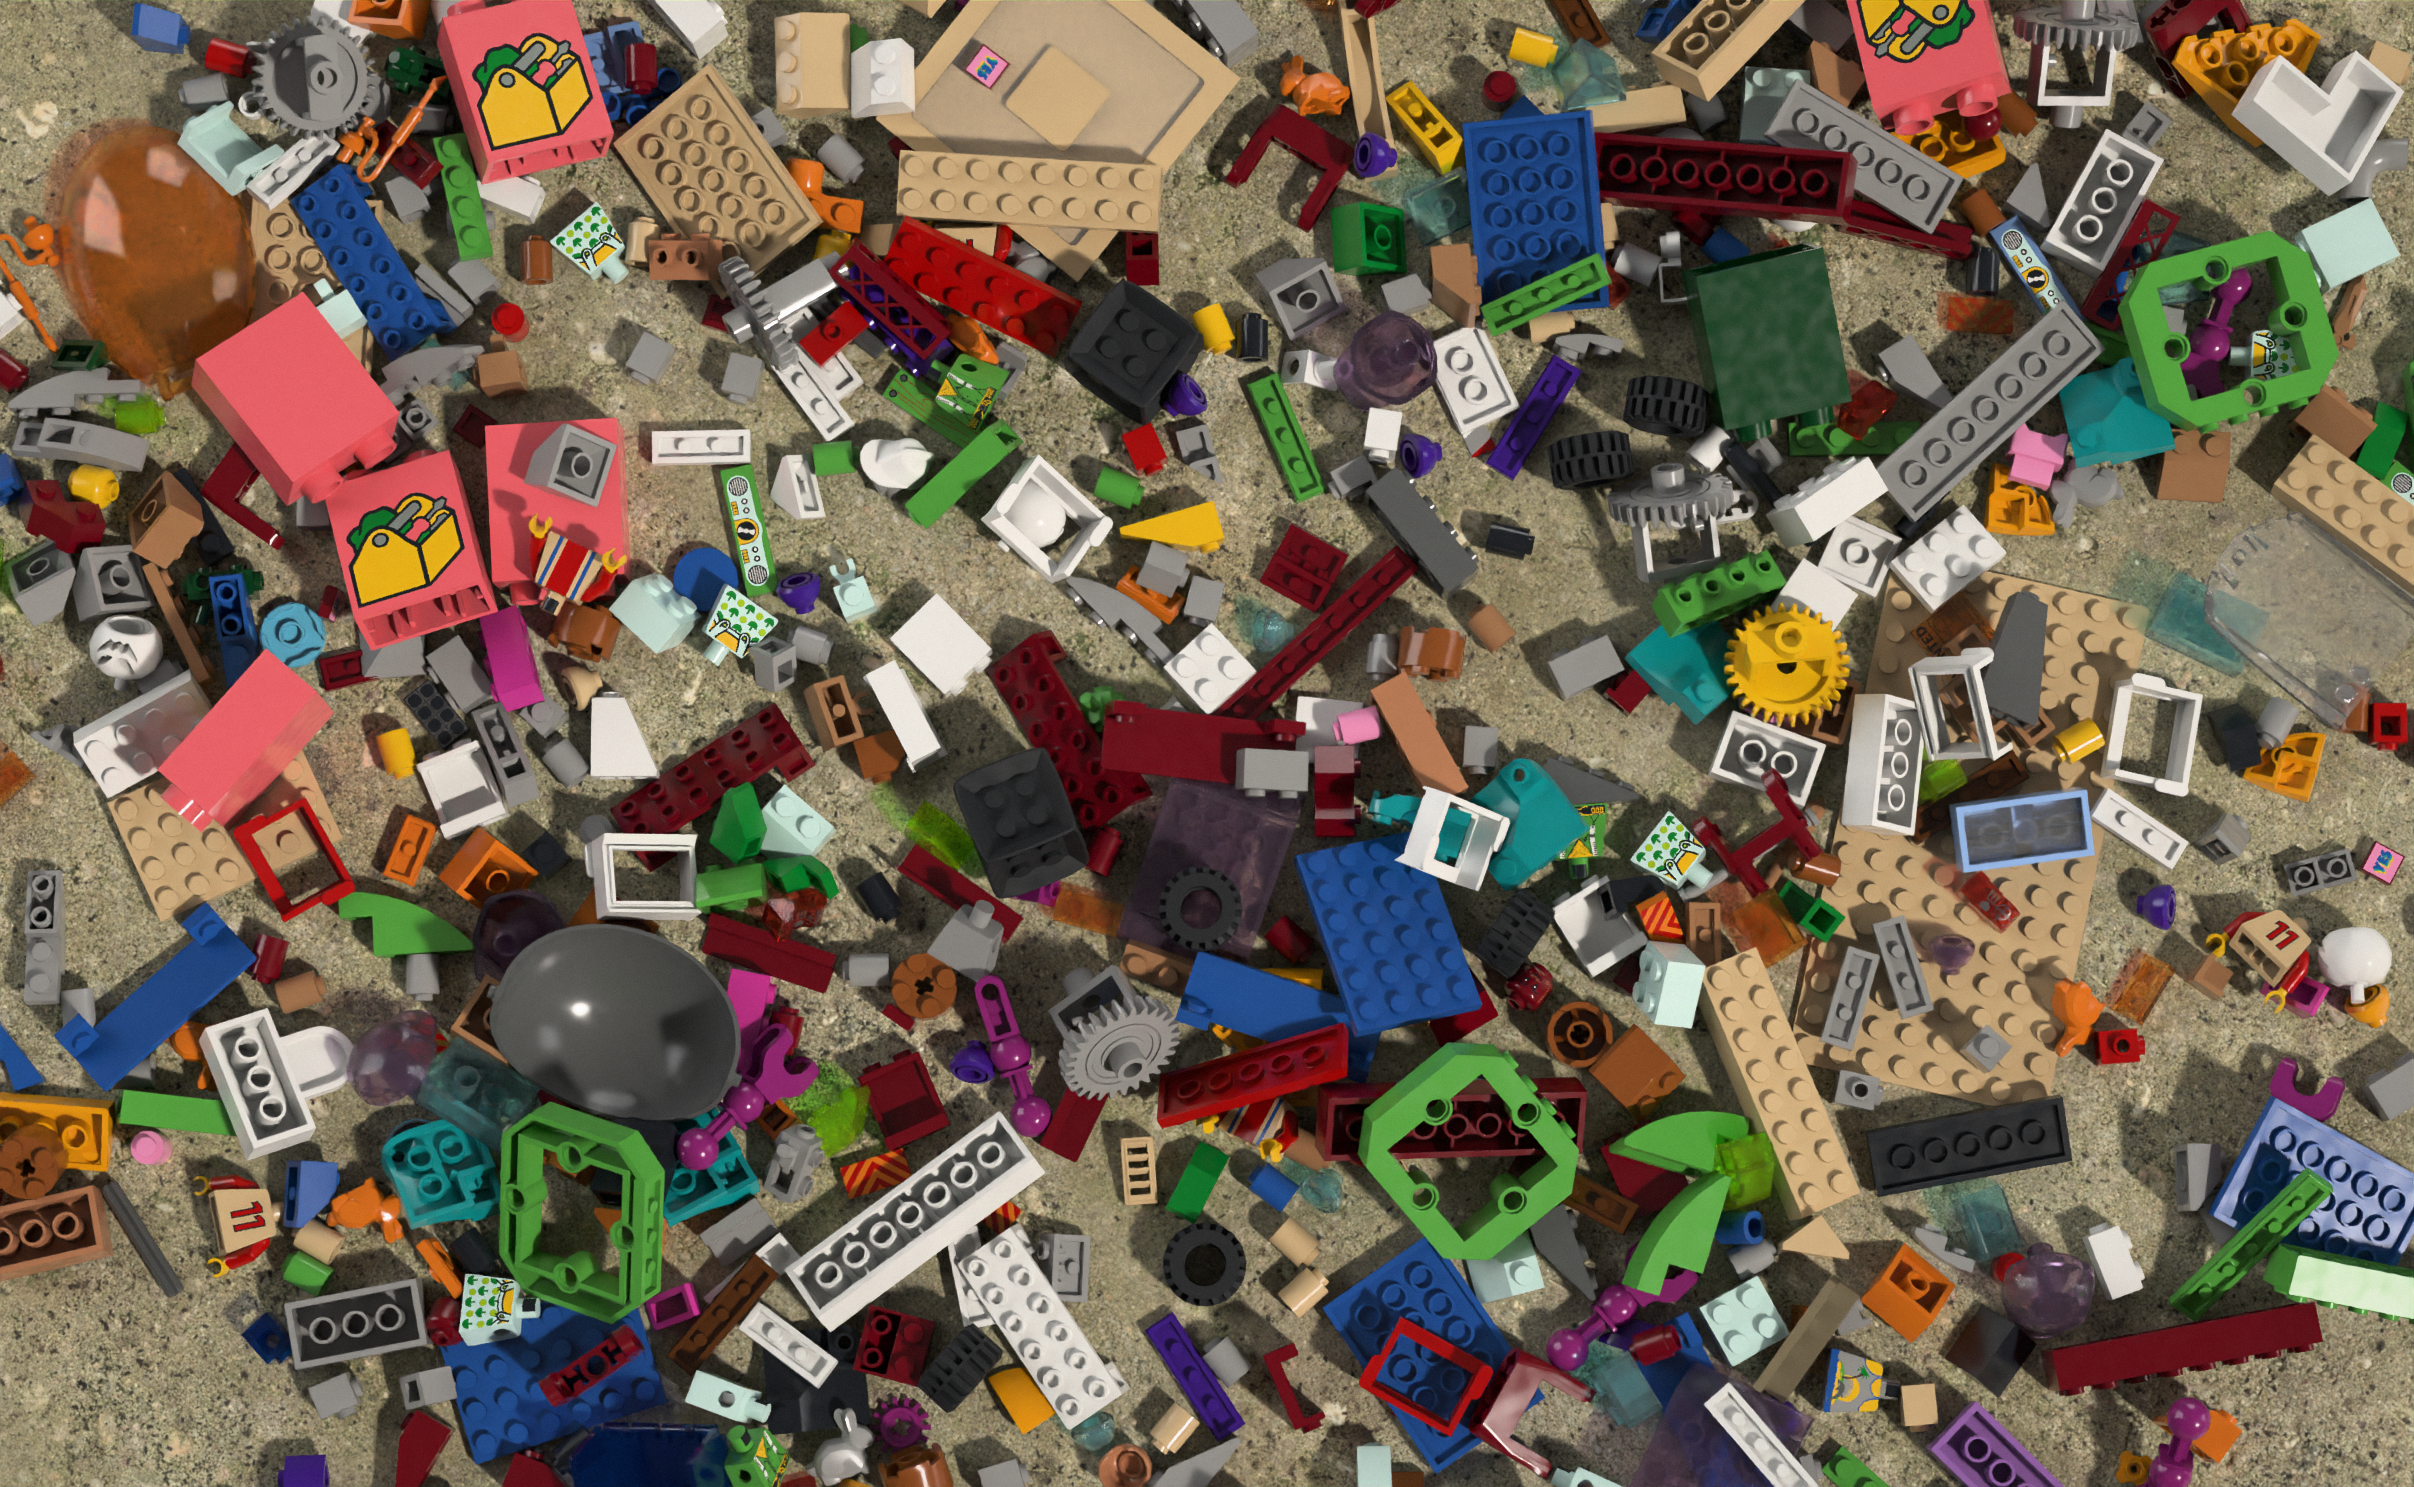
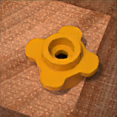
M2131 1451L2122 1452L2119 1456L2118 1471L2115 1473L2117 1481L2120 1483L2131 1482L2136 1486L2142 1485L2147 1480L2148 1468H2150L2152 1463L2151 1458L2147 1455L2135 1456ZM2132 1466L2137 1468V1471L2134 1473L2131 1471Z

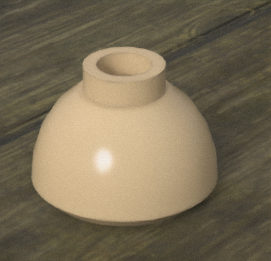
M581 667L563 668L560 673L563 692L569 704L578 711L587 708L592 703V698L596 697L597 690L603 688L602 680L596 670L589 672Z

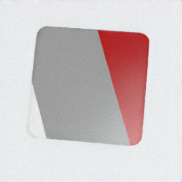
M1485 425L1463 434V439L1473 458L1495 449V444Z

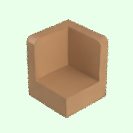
M2212 952L2203 955L2186 982L2211 1000H2217L2224 994L2222 990L2233 975V972L2215 960L2217 956Z

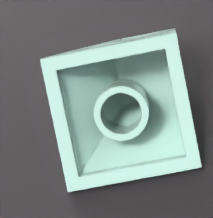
M1527 1230L1490 1260L1466 1259L1474 1292L1481 1304L1545 1288Z

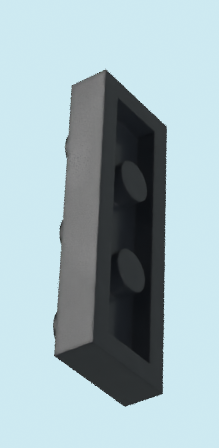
M184 467L174 473L173 476L201 504L204 526L199 535L192 537L190 540L205 565L212 567L237 552L206 499L201 495V491L188 470Z

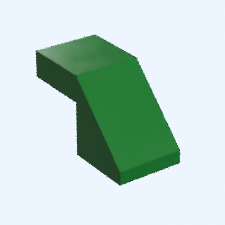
M2378 401L2372 413V421L2378 426L2358 447L2355 464L2370 475L2384 480L2405 433L2409 414Z
M812 855L773 859L763 863L772 887L790 901L810 886L829 900L840 893L831 870Z
M1791 880L1786 882L1768 906L1793 926L1825 944L1845 919L1844 915L1820 897L1817 899L1813 898Z
M1200 1141L1165 1209L1195 1224L1230 1156Z

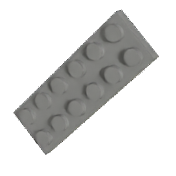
M1795 79L1763 135L1780 147L1851 152L1858 161L1854 191L1929 235H1932L1964 179L1800 79Z

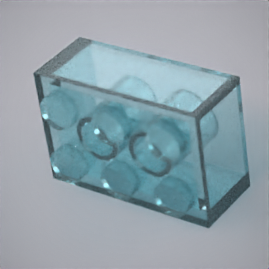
M2178 572L2170 579L2144 636L2224 675L2235 678L2242 673L2268 614Z
M457 1036L422 1082L416 1103L501 1154L500 1143L502 1134L532 1112L537 1104L541 1089L519 1073Z

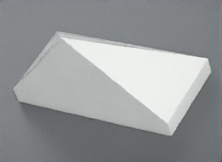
M811 454L786 455L782 457L769 497L797 520L825 517Z

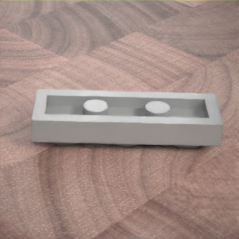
M1902 915L1872 924L1871 928L1900 1019L1903 1020L1934 1010L1905 916Z
M1851 946L1846 948L1819 1042L1848 1051L1853 1050L1880 955Z

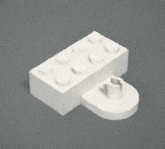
M268 1008L206 1027L199 1039L200 1046L247 1161L310 1140L316 1126L306 1100L340 1089L347 1083L356 1065L354 1047L350 1040L340 1031L331 1027L317 1026L280 1038Z

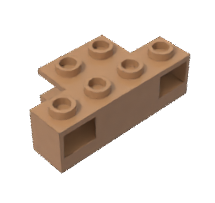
M1974 623L1942 646L1941 650L1946 656H1961V652L1965 648L1989 647L1990 642ZM1960 674L1939 690L1940 700L1972 742L1979 743L1972 707L1966 705L1969 694L1964 674ZM2040 707L2036 727L2027 731L1990 715L1994 734L2003 728L2021 752L2031 748L2056 728Z

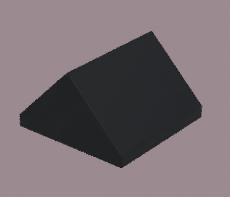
M1982 1304L1947 1352L1944 1359L1999 1398L2037 1344L2016 1324Z

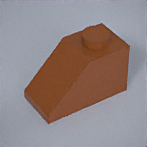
M894 729L853 741L864 780L866 782L872 781L873 785L891 781V775L898 773L907 757Z

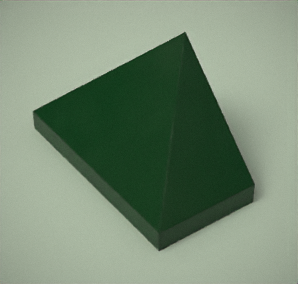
M65 339L50 367L54 370L92 371L111 362L106 344L101 340Z

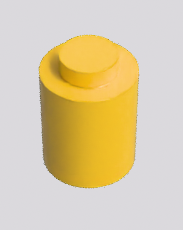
M1517 27L1508 58L1546 68L1547 63L1554 64L1559 45L1553 44L1554 37Z
M1220 303L1207 306L1191 315L1196 330L1203 335V347L1206 353L1213 352L1215 356H1218L1232 349L1231 343L1236 339Z
M2087 717L2053 737L2055 744L2051 745V748L2060 762L2066 761L2071 765L2104 746L2105 741L2095 722L2090 717Z
M396 729L377 736L376 741L387 776H394L395 780L413 776V770L417 768L418 761L408 729Z

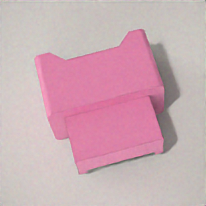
M2025 423L2021 425L2009 437L2004 457L2005 460L2011 461L2007 480L2047 491L2053 473L2057 474L2063 466L2069 435L2062 433L2052 437L2030 431Z

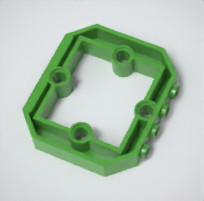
M2271 231L2150 262L2138 269L2118 307L2147 408L2186 432L2199 429V433L2204 434L2219 429L2218 423L2229 421L2230 426L2249 421L2248 415L2259 413L2260 418L2279 413L2278 407L2288 404L2290 410L2308 405V398L2319 394L2339 355L2309 254ZM2265 262L2278 306L2269 313L2268 326L2275 335L2288 337L2298 372L2267 381L2250 378L2233 386L2227 392L2191 401L2180 367V363L2185 361L2190 354V343L2182 333L2170 332L2158 291L2192 282L2199 290L2210 291L2225 283L2230 278L2232 271ZM2206 265L2214 269V279L2206 273ZM2285 311L2292 315L2293 325L2286 321ZM2165 343L2173 348V358L2166 354L2164 349ZM2244 390L2251 393L2253 398L2252 404L2245 401Z
M1448 1042L1364 1110L1358 1156L1369 1172L1443 1259L1490 1260L1567 1198L1573 1190L1579 1148L1572 1140L1576 1136L1575 1132L1565 1120H1562L1560 1123L1556 1121L1553 1115L1557 1111L1546 1097H1543L1541 1100L1537 1098L1534 1094L1538 1090L1537 1086L1527 1074L1520 1077L1515 1071L1519 1067L1518 1063L1507 1050L1501 1054L1494 1044ZM1482 1074L1503 1099V1107L1514 1124L1519 1128L1528 1129L1548 1154L1519 1178L1508 1173L1495 1177L1489 1187V1195L1492 1200L1455 1228L1437 1207L1439 1192L1429 1176L1420 1170L1407 1172L1389 1151V1148L1423 1121L1434 1126L1447 1122L1453 1112V1104L1450 1099ZM1438 1099L1435 1106L1427 1108L1429 1102ZM1529 1103L1525 1110L1518 1112V1109L1523 1104ZM1425 1188L1421 1194L1413 1196L1416 1190ZM1515 1191L1512 1197L1504 1199L1508 1193Z
M549 1102L529 1113L504 1132L500 1143L499 1255L524 1293L610 1324H614L658 1294L661 1290L665 1170L639 1131ZM543 1148L557 1153L559 1164L569 1173H577L590 1165H594L623 1175L621 1219L616 1221L610 1228L611 1241L620 1250L619 1277L600 1271L597 1259L588 1251H578L566 1259L541 1250L542 1202L546 1199L548 1193L547 1185L543 1180Z

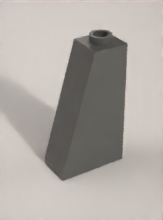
M2021 591V593L2016 592L2007 598L1989 648L1994 652L1993 661L1982 667L1980 673L1990 715L2027 731L2036 727L2039 717L2048 605L2040 602V598L2036 594ZM1968 698L1966 705L1971 706L1970 699Z

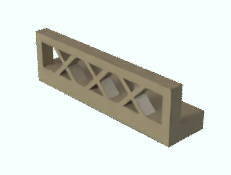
M1836 1276L1830 1277L1753 1385V1388L1760 1393L1764 1390L1784 1404L1861 1294Z

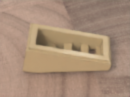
M1153 1136L1121 1138L1125 1206L1158 1203ZM1147 1147L1148 1154L1128 1155V1148ZM1148 1161L1149 1167L1129 1168V1162ZM1149 1174L1150 1180L1130 1182V1175ZM1150 1187L1151 1194L1131 1195L1132 1188Z

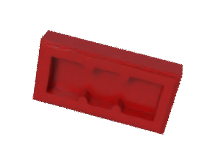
M847 300L798 343L821 369L869 327V323Z

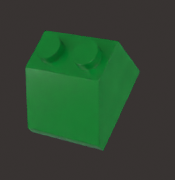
M1355 202L1331 209L1334 273L1351 276L1407 273L1403 209L1365 202Z

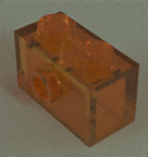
M1774 887L1731 912L1735 918L1734 923L1737 930L1747 937L1752 948L1757 947L1766 969L1808 944Z

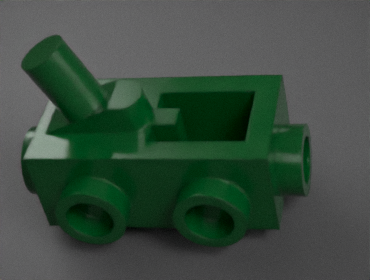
M408 45L407 49L397 46L396 51L389 54L384 67V71L387 72L386 77L393 83L392 88L407 95H410L413 90L422 93L424 96L434 78L447 76L441 56L435 60L427 57L424 50ZM448 77L443 88L435 91L428 103L441 105L443 101L450 104L454 96Z
M240 564L229 566V571L216 572L214 567L197 568L195 574H187V577H182L184 597L188 596V600L191 603L199 605L194 623L206 627L213 608L209 576L243 573L249 599L260 600L259 591L264 590L263 572L249 569L248 565Z

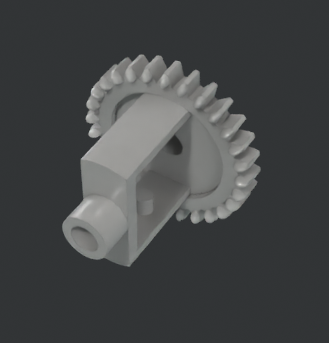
M2063 0L2062 8L2041 6L2040 9L2030 7V9L2018 10L2014 15V34L2026 42L2031 41L2025 100L2037 106H2050L2049 124L2062 128L2081 127L2083 106H2110L2116 51H2120L2121 48L2124 50L2132 48L2137 43L2139 22H2135L2134 19H2128L2129 17L2119 16L2120 14H2108L2107 11L2096 12V0ZM2051 41H2056L2057 49L2061 48L2062 43H2069L2071 51L2074 49L2075 44H2081L2084 52L2087 50L2088 44L2094 45V50L2097 54L2092 89H2045L2047 68L2055 67L2057 61L2055 54H2049Z
M306 16L305 26L301 24L298 18H294L293 30L286 23L280 24L283 35L281 36L275 31L269 33L274 43L261 42L267 53H255V57L263 62L261 66H252L251 70L261 74V77L251 80V84L262 86L261 90L253 94L254 98L265 97L266 99L259 106L260 110L272 109L267 118L269 121H273L278 117L281 118L278 125L279 130H283L290 124V136L295 137L298 131L302 129L304 140L309 139L312 131H314L317 140H322L324 130H326L330 138H335V127H338L343 133H347L346 121L357 126L359 122L354 114L366 115L368 113L361 105L362 102L373 103L374 101L366 95V91L376 90L377 86L368 83L367 80L376 77L377 73L367 71L366 68L375 63L374 59H363L362 57L369 50V47L357 48L356 46L361 39L359 35L349 39L348 36L351 30L349 26L338 32L339 21L333 20L330 26L327 27L326 17L320 16L316 26L312 16ZM318 73H319V75H320V82H319V83H318V80H317V75H318Z
M833 251L821 259L817 258L760 292L757 287L760 285L761 280H751L755 272L748 271L749 265L738 256L731 257L719 264L718 270L722 279L721 282L725 286V291L735 307L734 310L723 315L722 319L734 341L739 345L750 338H754L759 350H762L765 358H768L770 364L774 365L775 369L780 373L795 366L799 361L798 350L794 349L796 343H788L792 334H784L782 331L787 327V324L782 323L779 325V323L827 296L832 290L840 286L827 271L839 259V254ZM844 263L838 271L846 279H851L849 270Z
M1663 463L1651 468V476L1645 475V479L1634 478L1633 482L1622 483L1623 486H1616L1615 490H1611L1610 495H1607L1610 516L1616 522H1621L1622 525H1626L1629 522L1631 526L1636 574L1639 580L1646 583L1664 580V585L1670 582L1679 584L1684 582L1690 575L1698 571L1714 568L1721 563L1716 517L1718 516V511L1724 513L1726 509L1730 508L1734 500L1731 479L1728 480V476H1722L1721 473L1713 474L1712 471L1701 473V470L1689 473V470L1684 471L1683 464ZM1684 518H1690L1691 530L1693 532L1700 531L1702 550L1653 562L1648 521H1652V525L1656 529L1658 522L1664 520L1666 527L1669 528L1673 519L1678 520L1679 525L1683 526Z
M1113 964L1096 977L1092 970L1086 967L1077 968L1065 977L1063 988L1068 997L1048 1010V1013L1064 1039V1049L1059 1051L1060 1059L1058 1064L1060 1073L1072 1092L1075 1091L1079 1097L1084 1094L1089 1100L1094 1095L1097 1100H1101L1106 1093L1110 1099H1113L1119 1090L1122 1095H1126L1130 1086L1135 1090L1139 1089V1081L1150 1082V1073H1161L1158 1066L1169 1064L1166 1056L1176 1053L1173 1046L1179 1044L1180 1041L1177 1036L1181 1034L1178 1029L1179 1023L1175 1021V1017L1169 1007L1160 1000H1154L1150 996H1146L1143 1000L1142 997L1137 995L1124 972ZM1120 993L1124 995L1122 1007L1115 1000H1112ZM1112 1000V1009L1108 1012L1104 1005ZM1100 1008L1101 1016H1094L1092 1013ZM1089 1017L1091 1023L1084 1024L1082 1021ZM1077 1024L1081 1030L1080 1033H1076L1074 1030H1072V1028Z

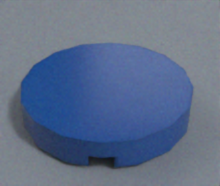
M710 547L697 548L685 554L676 565L673 575L675 592L681 597L684 596L690 599L696 605V611L701 613H710L724 583L736 591L739 586L738 572L731 558L722 551Z

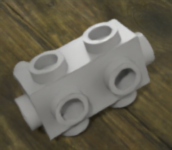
M794 1125L786 1130H782L776 1138L775 1147L777 1149L773 1159L766 1167L765 1176L767 1178L763 1189L772 1193L774 1198L781 1202L792 1203L802 1197H806L814 1186V1179L810 1178L813 1168L818 1167L824 1157V1150L820 1149L823 1139L815 1135L816 1130L810 1125Z

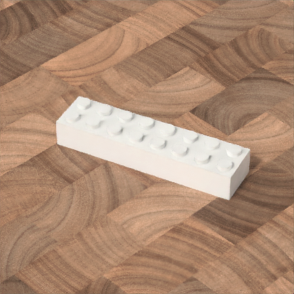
M998 1111L784 1270L818 1320L829 1332H832L1044 1175L1045 1171L1003 1114Z

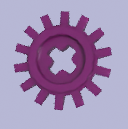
M896 1397L892 1398L894 1407L889 1408L884 1402L881 1404V1407L885 1410V1413L883 1415L877 1412L874 1413L873 1417L879 1419L880 1424L871 1425V1430L880 1431V1435L875 1437V1442L881 1439L884 1440L885 1444L880 1449L883 1452L890 1446L893 1448V1454L898 1452L899 1449L916 1445L919 1439L927 1443L929 1438L922 1435V1430H931V1425L922 1424V1420L929 1417L926 1412L919 1416L917 1411L922 1406L919 1402L912 1409L909 1407L910 1398L905 1397L904 1405H899ZM900 1417L903 1422L907 1420L910 1422L911 1426L906 1429L908 1435L902 1437L900 1433L894 1434L892 1432V1428L896 1425V1418Z

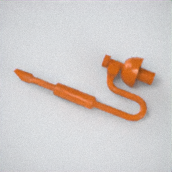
M447 76L437 77L432 80L429 89L417 107L413 106L392 136V144L369 176L363 175V169L376 151L379 139L378 132L369 127L373 126L375 121L368 116H363V122L356 132L348 131L338 136L336 140L343 147L335 159L342 164H347L354 153L362 157L356 169L357 178L364 183L375 180L396 148L404 144L417 123L422 120L423 108L433 93L444 83ZM363 135L366 139L372 141V144L367 152L366 141L363 138Z
M30 216L23 221L28 233L22 240L32 250H43L33 260L25 257L16 240L11 235L0 234V241H8L24 265L48 264L50 267H54L61 262L59 256L55 255L50 248L54 240L52 226L50 224L39 225L34 216ZM0 256V268L10 283L9 289L22 305V311L27 319L34 322L43 337L46 347L57 354L59 349L52 336H49L38 316L40 313L21 282L14 279Z

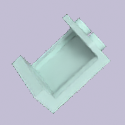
M227 101L219 106L216 104L212 105L199 117L195 115L190 117L181 128L183 133L177 144L231 196H234L247 189L246 185L283 155L285 151L277 144L263 151L229 118L234 104Z
M2371 198L2301 230L2294 237L2296 241L2294 245L2309 254L2318 286L2323 294L2379 266L2383 267L2400 256Z

